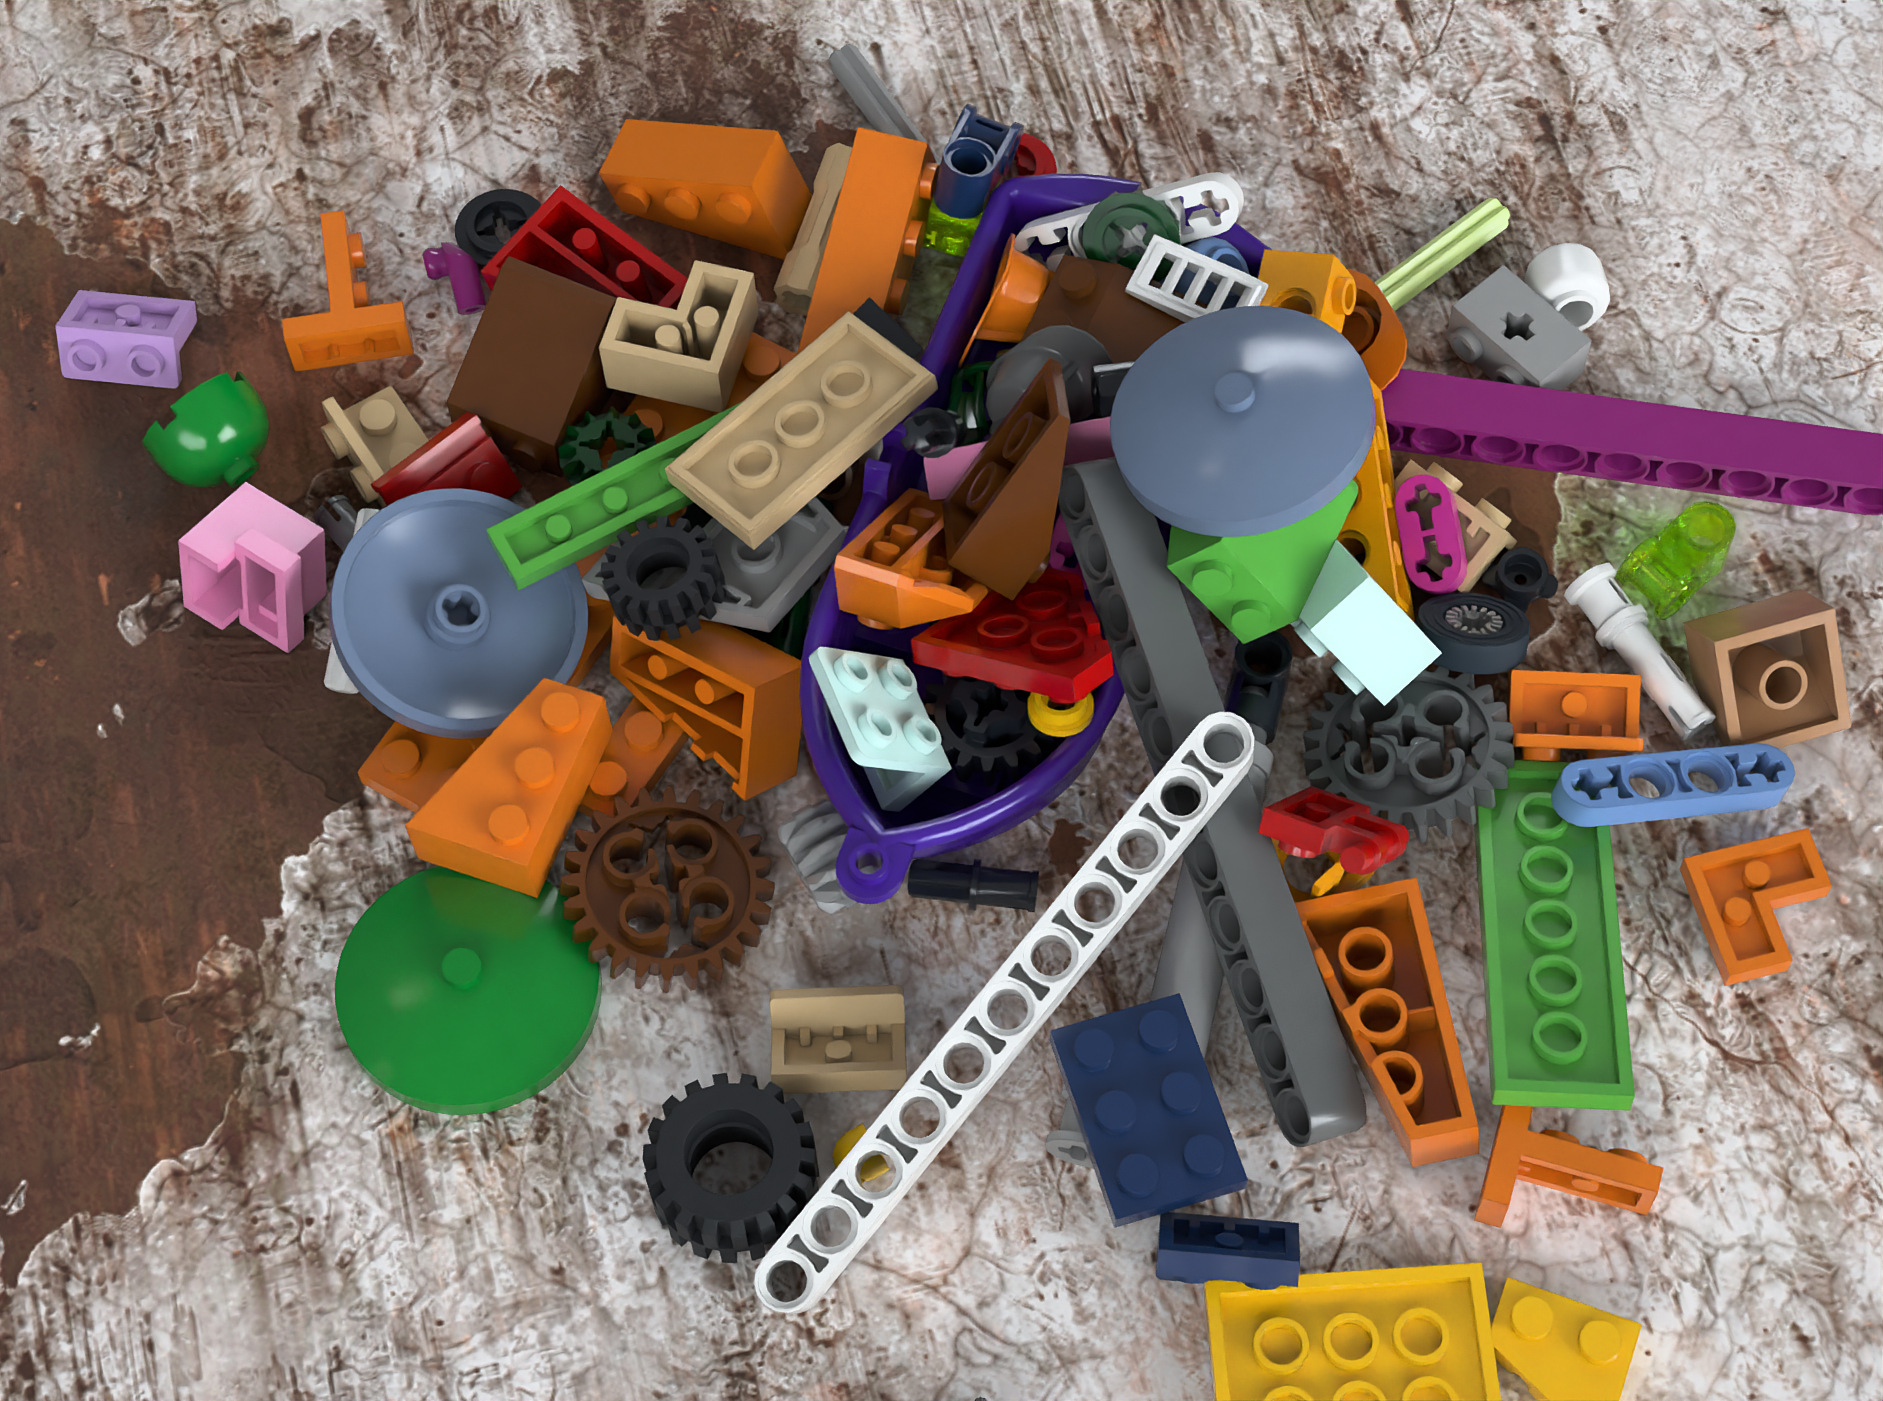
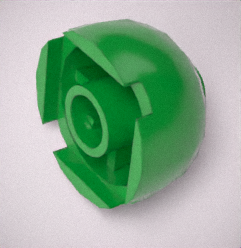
M237 371L233 380L226 372L200 384L170 406L176 414L174 420L165 429L156 420L142 440L146 451L173 480L188 487L212 488L226 481L230 488H234L247 481L259 470L260 464L256 461V458L267 444L270 428L266 407L242 372Z

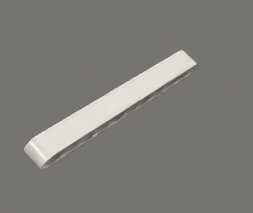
M1217 712L1208 715L1196 726L764 1256L755 1271L754 1285L757 1296L765 1306L777 1312L798 1314L808 1311L821 1299L1239 784L1253 763L1255 739L1250 725L1242 717L1231 712ZM1220 733L1230 734L1240 741L1243 751L1234 761L1219 763L1212 760L1206 754L1204 749L1206 742L1214 735ZM1177 785L1188 786L1197 792L1201 802L1191 814L1185 816L1173 815L1162 805L1161 800L1165 792ZM1135 837L1150 840L1158 850V855L1154 862L1142 869L1130 868L1119 859V851L1122 845ZM1094 889L1103 890L1114 899V909L1105 920L1088 922L1082 919L1076 912V904L1079 898L1087 891ZM1049 942L1061 943L1072 953L1071 962L1067 969L1055 976L1044 975L1033 966V959L1037 949ZM1016 995L1024 999L1028 1006L1024 1022L1017 1028L1010 1030L998 1028L990 1019V1012L994 1002L1002 996ZM973 1048L983 1056V1070L980 1076L973 1082L966 1084L956 1083L948 1076V1060L959 1049ZM929 1101L938 1107L940 1113V1121L936 1130L923 1138L908 1135L903 1124L907 1109L914 1103ZM878 1154L889 1156L894 1161L896 1168L895 1179L886 1190L880 1192L867 1191L860 1179V1171L864 1162L871 1156ZM833 1208L844 1209L851 1220V1233L847 1240L835 1247L823 1245L818 1239L816 1232L820 1216ZM796 1262L805 1271L807 1277L806 1288L803 1294L796 1300L784 1302L774 1293L772 1286L773 1276L776 1270L783 1264Z

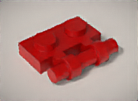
M1313 786L1265 807L1258 830L1259 834L1279 840L1278 848L1294 856L1315 858L1317 854L1321 855L1328 850L1340 854V864L1345 871L1361 875L1372 873L1385 863L1392 862L1404 853L1409 841V833L1405 826L1369 814L1370 806Z

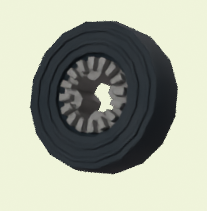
M1466 592L1447 593L1432 597L1421 605L1416 620V625L1442 652L1433 663L1452 671L1470 674H1497L1514 669L1524 661L1530 636L1529 620L1523 611L1511 603L1493 596Z

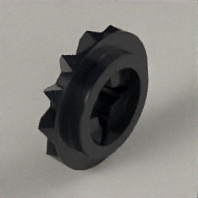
M513 189L492 190L475 197L464 206L455 223L457 246L471 255L476 263L485 267L505 245L499 241L496 235L495 228L498 227L496 219H502L503 225H507L512 238L540 208L541 203L531 195Z

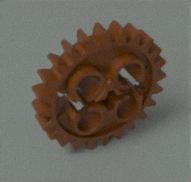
M666 786L663 799L660 802H653L646 788H640L638 806L633 808L623 798L617 796L614 798V817L610 818L605 813L595 810L592 813L591 823L594 833L578 829L575 833V847L579 851H567L565 854L564 869L571 874L561 876L560 894L571 897L563 902V918L565 920H579L573 926L572 939L574 943L593 939L589 947L588 961L592 964L606 956H610L612 958L610 978L616 979L627 968L635 970L634 982L636 989H641L649 975H654L659 978L662 992L668 993L673 976L682 975L690 991L696 990L698 971L703 969L716 982L720 981L723 973L722 959L724 958L738 967L743 965L745 950L742 944L757 948L760 944L762 933L757 925H768L772 908L764 902L773 899L775 882L763 879L770 874L771 858L764 856L754 857L760 851L762 840L760 834L741 838L746 817L740 814L725 822L722 819L724 801L719 799L705 810L699 807L700 792L697 789H694L686 802L682 803L676 801L673 786ZM666 820H670L666 833L664 868L670 890L678 892L675 911L681 928L688 927L690 910L700 903L714 904L723 912L721 916L706 919L696 915L690 942L694 947L683 944L677 951L674 950L669 958H664L668 951L671 909L666 888L662 884H657L659 862L654 848L647 849L646 865L640 871L623 873L612 866L615 861L620 859H632L639 862L643 852L644 832L652 834L658 827L661 828ZM684 845H694L700 847L706 855L699 859H687L678 854L676 850ZM636 917H648L657 922L660 927L649 933H641L632 929L628 922Z

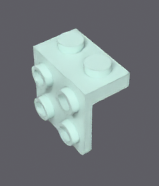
M819 647L809 656V663L847 751L853 761L864 767L882 810L900 812L952 769L941 745L940 732L929 719L916 689L917 682L915 676L905 665L903 659L829 647Z

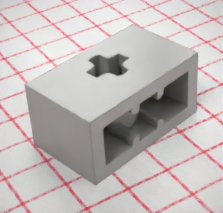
M1505 265L1501 266L1452 305L1446 340L1450 343L1456 355L1467 363L1475 364L1493 381L1554 390H1563L1583 374L1592 341Z

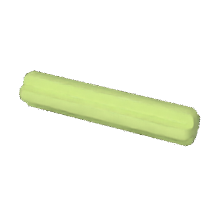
M1497 198L1484 200L1374 283L1381 289L1394 312L1506 229L1509 224L1508 219L1510 218L1509 210L1507 207L1502 206Z

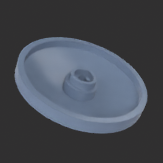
M1272 306L1235 307L1208 313L1176 327L1154 342L1136 360L1116 393L1110 419V436L1121 475L1128 489L1152 514L1175 527L1202 535L1218 537L1257 535L1292 525L1310 516L1332 501L1350 483L1365 461L1371 447L1376 422L1375 401L1369 375L1363 360L1351 343L1336 329L1313 316L1291 309Z
M429 490L407 496L383 508L372 516L350 540L341 556L332 582L328 610L329 627L336 654L345 673L359 692L379 711L409 728L430 735L457 739L486 737L491 735L543 678L563 684L568 683L580 660L588 630L587 596L576 563L518 591L487 536L486 529L526 510L525 508L510 500L477 490Z

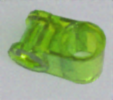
M1704 501L1690 505L1655 536L1639 544L1618 568L1616 579L1623 585L1631 583L1655 605L1654 614L1661 620L1670 618L1691 599L1695 592L1724 568L1736 530L1734 517L1726 508L1718 503ZM1691 537H1705L1715 545H1700L1693 541Z

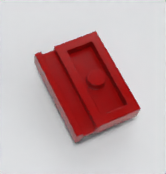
M466 412L370 484L374 491L379 493L387 506L407 496L429 490L469 489L494 494L507 499L523 487L492 438L486 435L480 425L481 421L478 416Z

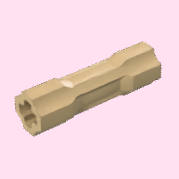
M841 143L834 144L825 151L814 180V193L792 250L785 257L773 289L777 295L775 302L789 313H798L805 316L808 314L852 147Z

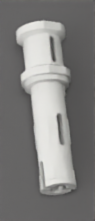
M1610 563L1596 565L1587 570L1570 584L1565 591L1564 597L1571 606L1579 605L1598 630L1595 638L1602 647L1606 646L1608 650L1616 649L1634 675H1641V686L1670 721L1671 726L1677 732L1680 739L1686 741L1700 734L1707 728L1706 724L1712 723L1716 716L1705 702L1700 699L1678 666L1647 629L1646 625L1649 619L1647 618L1648 613L1641 604H1632L1614 580L1617 572Z

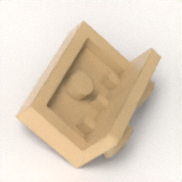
M901 985L779 989L770 992L771 1082L781 1087L783 1094L897 1090L905 1085L907 1082L904 989Z

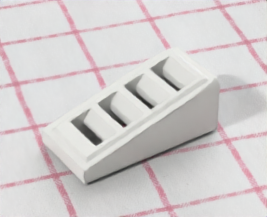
M1154 234L1125 292L1186 323L1194 318L1219 311L1230 291L1241 296L1236 307L1259 306L1269 284L1243 271ZM1164 257L1174 262L1162 287L1158 289L1149 285ZM1186 268L1196 273L1184 298L1181 299L1172 295ZM1207 280L1217 284L1218 287L1207 308L1204 309L1195 305Z

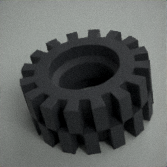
M668 516L657 517V527L649 529L646 519L635 523L639 533L633 537L625 529L617 536L621 548L609 545L605 552L608 562H601L600 571L604 579L602 580L603 586L621 625L626 624L629 632L639 637L644 629L648 640L659 641L661 630H666L669 639L674 640L681 638L679 628L687 625L691 633L701 629L698 617L702 615L711 620L715 616L717 611L713 602L722 604L725 596L722 586L726 585L725 576L711 539L707 538L705 531L698 525L692 529L689 520L680 517L675 526L672 527ZM680 567L687 570L679 581L667 588L659 590L640 588L647 577L660 569Z

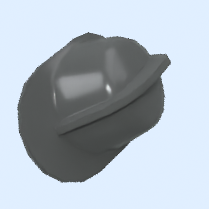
M1055 325L1032 333L1000 356L989 368L986 380L988 390L986 407L989 418L992 421L989 434L991 436L994 434L1050 357L1061 363L1070 424L1079 423L1093 414L1091 368L1095 365L1113 363L1104 345L1086 331L1069 325Z

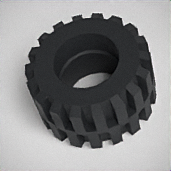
M727 1073L712 1075L714 1085L702 1088L698 1079L685 1085L687 1097L679 1101L671 1095L662 1105L665 1119L661 1120L653 1117L647 1130L651 1144L643 1145L642 1159L646 1169L644 1175L655 1213L661 1225H668L671 1238L681 1247L689 1241L691 1242L694 1255L707 1260L712 1250H718L722 1263H737V1252L750 1250L753 1261L766 1255L764 1245L771 1241L776 1243L819 1190L817 1177L820 1176L814 1135L809 1121L804 1122L803 1110L794 1098L785 1102L781 1087L770 1081L761 1090L758 1088L757 1077L754 1075L742 1073L739 1083H729ZM731 1142L752 1144L762 1149L772 1159L771 1166L762 1180L752 1188L741 1193H713L702 1188L692 1179L694 1170L702 1157L713 1148Z

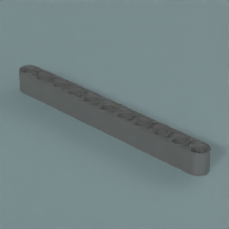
M1115 456L1066 465L1062 469L1058 505L1105 638L1111 648L1112 658L1150 765L1156 777L1203 719L1217 712H1225L1178 579L1167 568L1168 551L1155 515L1148 511L1128 489ZM1220 733L1214 735L1204 746L1206 754L1212 760L1219 763L1234 761L1241 754L1235 737L1230 734ZM1247 773L1183 851L1182 855L1278 1125L1290 1144L1296 1147H1306L1358 1131L1364 1126L1366 1120V1102L1272 839L1258 833L1263 814ZM1184 785L1171 787L1163 796L1166 810L1177 816L1191 814L1201 802L1197 792Z

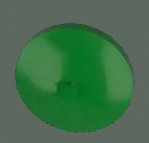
M435 866L414 874L380 896L361 916L347 938L340 955L335 979V1005L338 1021L346 1042L363 1071L379 1087L398 1100L419 1109L448 1115H473L501 1110L536 1095L558 1079L575 1061L588 1041L597 1020L602 992L600 962L591 964L588 961L589 947L593 939L574 943L572 939L573 926L579 920H565L563 918V902L569 898L560 894V890L547 880L538 898L442 866Z

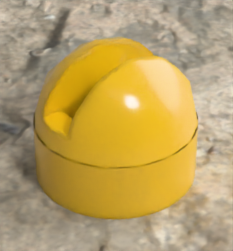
M863 1123L844 1133L836 1142L832 1154L835 1169L866 1133L867 1128ZM883 1155L871 1156L864 1162L860 1171L861 1183L871 1181L890 1170Z

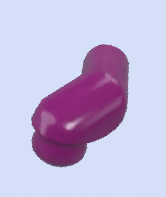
M441 242L442 247L427 248L422 254L427 276L431 280H439L442 277L449 276L458 314L470 315L483 311L486 307V300L479 270L471 255L452 242Z

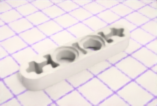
M1220 172L1206 173L1143 190L1146 196L1155 200H1165L1167 210L1175 220L1180 221L1179 233L1181 244L1215 236L1229 230L1239 217L1244 204L1243 192L1238 182L1229 175ZM1207 190H1212L1216 199H1227L1228 204L1222 210L1221 217H1216L1212 208H1205L1194 211L1188 219L1191 226L1185 225V208L1199 205L1205 198ZM1178 196H1183V197H1184V203H1183V204H1182V202H1181V200L1179 199ZM1098 203L1038 218L1027 223L1016 236L1014 249L1041 262L1054 272L1063 255L1071 256V250L1075 257L1087 259L1083 248L1082 226ZM1142 224L1140 226L1136 225L1132 230H1127L1123 226L1119 227L1125 236L1121 242L1122 247L1118 251V255L1122 256L1126 250L1130 251L1136 245L1144 250L1147 249V246L1142 241L1146 233ZM1063 227L1068 228L1069 245L1054 249L1047 258V262L1043 261L1040 254L1034 253L1030 255L1027 249L1035 240V236H1038L1042 245H1049L1060 242L1067 233Z

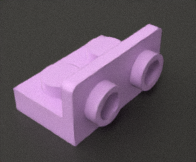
M79 290L55 325L62 375L71 379L177 388L182 380L179 352L197 323L195 301Z

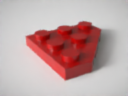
M1046 567L1044 573L1035 583L1029 584L1026 582L1013 601L992 589L972 612L941 619L911 639L913 661L915 664L940 669L945 675L952 677L968 676L992 682L996 687L1004 690L1020 689L1045 695L1056 703H1076L1087 697L1088 693L1114 675L1111 648L1108 641L1102 639L1100 622L1091 601H1086L1084 585L1080 575Z

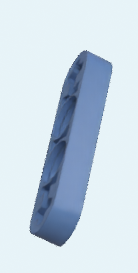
M1759 743L1587 759L1572 762L1563 769L1553 789L1551 800L1559 816L1565 821L1581 827L1763 810L1775 807L1783 799L1794 780L1795 770L1789 757L1780 749L1768 744ZM1751 770H1754L1756 772L1753 774H1749ZM1700 772L1708 775L1716 783L1718 791L1706 792L1697 788L1690 781L1688 773ZM1642 778L1651 782L1657 788L1659 797L1649 798L1639 795L1629 784V779ZM1574 787L1580 788L1581 791H1575ZM1596 796L1595 800H1590L1589 797Z

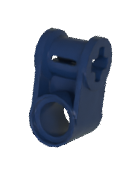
M971 104L965 105L957 120L952 136L944 147L933 198L935 205L941 212L953 218L971 219L979 216L985 210L992 192L997 187L1001 177L1007 174L1015 158L1023 135L1024 125L1014 122L1011 126L977 114L976 106Z

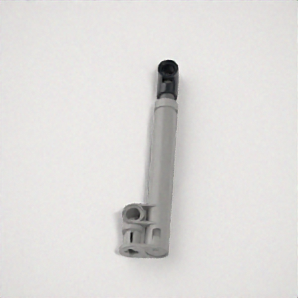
M1272 631L1245 644L1240 640L1235 647L1234 662L1223 704L1225 712H1231L1242 717L1252 729L1255 738L1253 763L1247 773L1261 811L1267 790L1266 783L1269 780L1274 759L1272 752L1265 745L1272 743L1276 736L1282 705L1288 688L1292 662V648L1288 640L1277 631ZM1256 663L1271 666L1274 671L1258 673L1249 666ZM1235 737L1240 753H1242V744ZM1183 858L1149 1002L1180 993L1205 1060L1223 982L1224 970ZM1063 1083L1061 1095L1066 1100L1060 1128L1059 1130L1049 1132L1045 1148L1053 1156L1063 1161L1093 1168L1071 1101Z

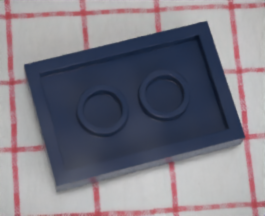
M1180 993L1050 1031L1049 1041L1114 1228L1246 1189L1248 1179Z

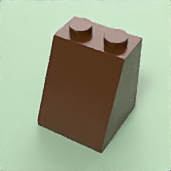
M508 256L502 265L446 404L451 422L453 423L466 412L476 414L481 421L480 425L486 435L492 438L502 454L511 457L516 464L528 471L540 472L544 470L562 478L563 472L560 466L558 446L562 445L565 439L567 425L576 426L583 421L586 411L594 416L599 415L615 390L606 386L599 346L617 298Z

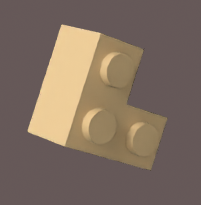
M695 260L677 310L618 297L599 346L607 388L719 413L725 411L759 314L754 273Z

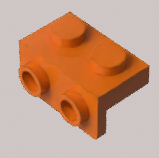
M1509 670L1507 722H1511L1513 725V748H1522V760L1561 762V750L1587 751V759L1626 756V752H1643L1644 739L1639 738L1641 675Z

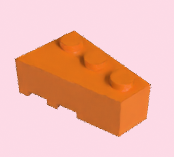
M613 615L609 672L660 721L664 723L673 719L695 740L690 749L703 762L710 758L718 762L735 779L731 789L744 801L797 776L802 725L799 697L801 660L729 624L698 618L701 629L691 633L688 626L685 625L679 628L681 638L670 640L666 630H661L659 641L648 640L644 629L639 637L630 633L627 625L622 626L616 615Z

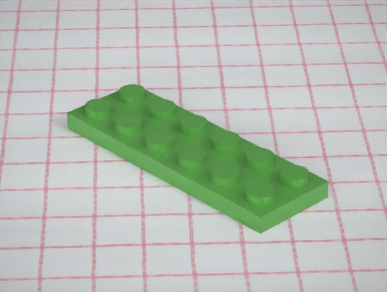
M1515 760V766L1507 769L1508 788L1494 789L1496 806L1490 809L1474 804L1477 822L1474 824L1491 1104L1630 1111L1635 1092L1610 825L1595 827L1576 826L1565 821L1554 809L1551 800L1553 789L1563 769L1572 762ZM1574 787L1575 791H1581L1580 788ZM1596 796L1589 797L1590 800H1595Z

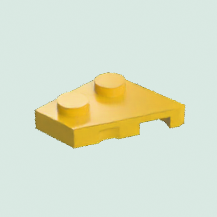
M1507 1277L1491 1324L1495 1359L1508 1372L1519 1375L1525 1381L1528 1392L1537 1401H1619L1642 1324Z

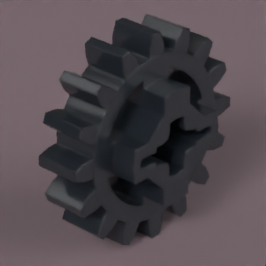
M942 670L943 685L928 683L925 687L927 704H924L929 719L940 732L941 745L950 765L952 766L957 763L959 781L965 783L974 772L983 773L985 786L992 787L996 779V773L1005 772L1007 777L1015 783L1020 780L1019 766L1026 764L1034 769L1042 763L1041 750L1053 752L1058 747L1057 737L1044 734L1033 726L1028 717V703L1019 700L1020 696L1028 701L1031 694L1029 691L1020 689L1004 690L996 687L992 682L968 676L952 677L945 675ZM1056 707L1054 709L1062 710V707ZM949 720L954 722L955 731L964 734L962 739L952 731L948 724Z

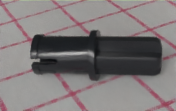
M925 408L903 423L908 434L900 439L906 450L914 449L919 455L926 458H939L948 454L953 448L959 447L964 442L967 435V426L965 422L957 424L956 420L961 418V416L954 411L940 408Z
M916 859L912 861L909 868L907 888L908 894L912 897L968 903L969 910L976 911L977 905L1022 909L1035 913L1039 871L1033 870L1030 872L981 866V859H974L973 865Z

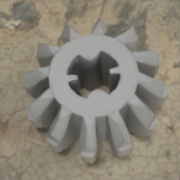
M824 799L813 805L808 804L792 813L791 818L779 825L778 837L811 898L814 899L819 909L832 915L843 908L849 909L858 904V902L851 900L842 892L836 879L835 864L849 827L832 802ZM866 866L860 870L866 874L875 873L873 866Z

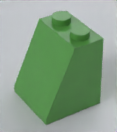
M1352 479L1332 501L1320 510L1292 525L1262 534L1241 537H1218L1189 532L1171 525L1167 568L1243 644L1248 643L1298 620L1358 495V485Z

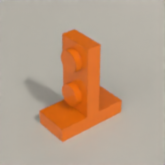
M344 210L321 213L330 312L282 319L284 341L295 372L414 354L412 333L403 301L371 306L367 282H358L357 269L367 267L361 232H350Z
M1502 1105L1474 1221L1501 1228L1510 1205L1516 1179L1640 1214H1648L1658 1194L1664 1167L1649 1164L1643 1155L1628 1149L1613 1148L1606 1152L1580 1145V1141L1576 1137L1566 1132L1543 1130L1537 1133L1530 1131L1528 1126L1533 1106Z

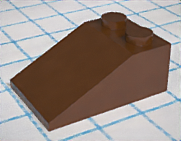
M1063 255L1021 341L1045 327L1069 325L1088 332L1101 342L1113 363L1136 361L1154 342L1185 322L1125 292L1135 271L1120 264ZM1153 279L1149 283V285L1158 289L1163 285ZM1176 290L1172 293V295L1181 299L1185 296V294ZM1198 300L1195 303V305L1200 306L1204 309H1206L1208 306L1207 304L1202 303Z
M1051 357L942 503L947 564L1012 601L1026 582L1033 584L1041 577L1051 556L1050 545L1070 425L1061 363Z

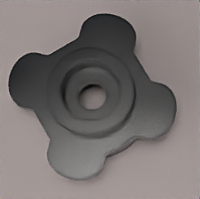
M1519 547L1508 551L1501 557L1498 564L1491 563L1482 575L1483 583L1487 587L1494 588L1504 601L1511 603L1524 613L1527 612L1529 604L1540 598H1552L1558 588L1557 578L1552 574H1548V566L1543 557L1526 547ZM1522 578L1526 581V583L1523 585H1519L1514 581V579Z

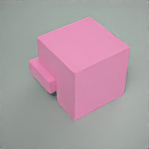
M245 482L178 540L184 607L222 631L239 616L241 625L286 653H289L304 640V615L327 595L325 532L320 526Z

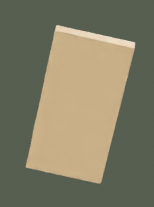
M848 311L665 468L667 478L672 485L755 550L938 389L936 377Z

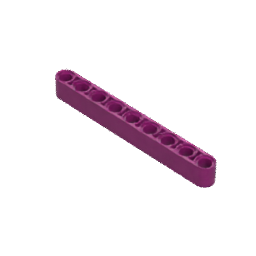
M1400 369L1398 376L1381 391L1390 450L1854 514L1883 515V434L1406 369Z

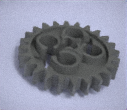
M1439 666L1435 672H1428L1425 668L1385 706L1367 688L1356 695L1343 682L1344 696L1326 691L1323 694L1326 711H1311L1312 730L1303 732L1306 752L1302 754L1310 786L1370 806L1369 814L1405 826L1407 830H1414L1421 844L1427 841L1429 827L1437 826L1447 837L1453 836L1451 820L1456 817L1470 825H1474L1477 823L1474 804L1493 809L1496 806L1494 789H1507L1509 786L1507 769L1515 766L1514 748L1512 745L1513 725L1511 722H1507L1505 703H1494L1493 688L1490 684L1475 689L1473 674L1462 673L1456 679H1453L1450 669ZM1373 724L1374 738H1371L1370 745L1374 771L1377 773L1366 775L1363 770L1361 751L1369 748L1366 729ZM1441 725H1453L1456 748L1449 750L1451 772L1443 777V761H1446L1443 726ZM1340 729H1342L1348 736L1352 735L1353 741L1347 742L1345 744L1343 733L1340 731ZM1477 742V745L1474 746L1473 749H1472V746H1471L1472 743L1474 744V743ZM1472 754L1475 767L1478 770H1476L1470 763L1466 764L1465 757H1468Z

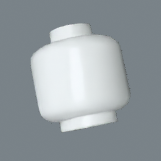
M1562 243L1550 246L1538 253L1528 265L1525 273V283L1580 331L1590 327L1606 312L1610 301L1609 285L1601 261L1592 249L1581 244Z

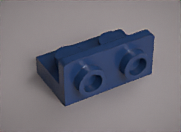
M1178 1212L1160 1214L1156 1259V1277L1158 1279L1180 1281L1189 1284H1204V1282L1209 1280L1242 1282L1248 1287L1259 1290H1271L1280 1285L1298 1287L1300 1270L1299 1223Z

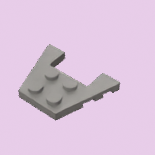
M816 496L755 550L715 518H712L706 524L703 530L707 538H710L726 583V585L722 586L725 593L722 604L713 602L717 613L709 621L770 633L835 560L846 533L842 525ZM619 540L616 541L613 544V546L621 548ZM604 554L582 577V582L587 594L594 598L610 601L603 586L602 580L604 579L600 572L601 562H608ZM680 567L660 569L647 577L640 588L646 590L667 588L679 581L687 570ZM702 615L698 617L699 619L708 620Z

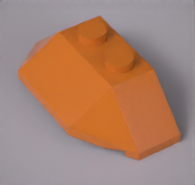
M913 488L907 489L836 555L834 564L839 610L858 615L857 619L862 624L882 630H889L894 627L902 629L972 612L992 589L947 564L942 503L945 499L930 500L929 493Z

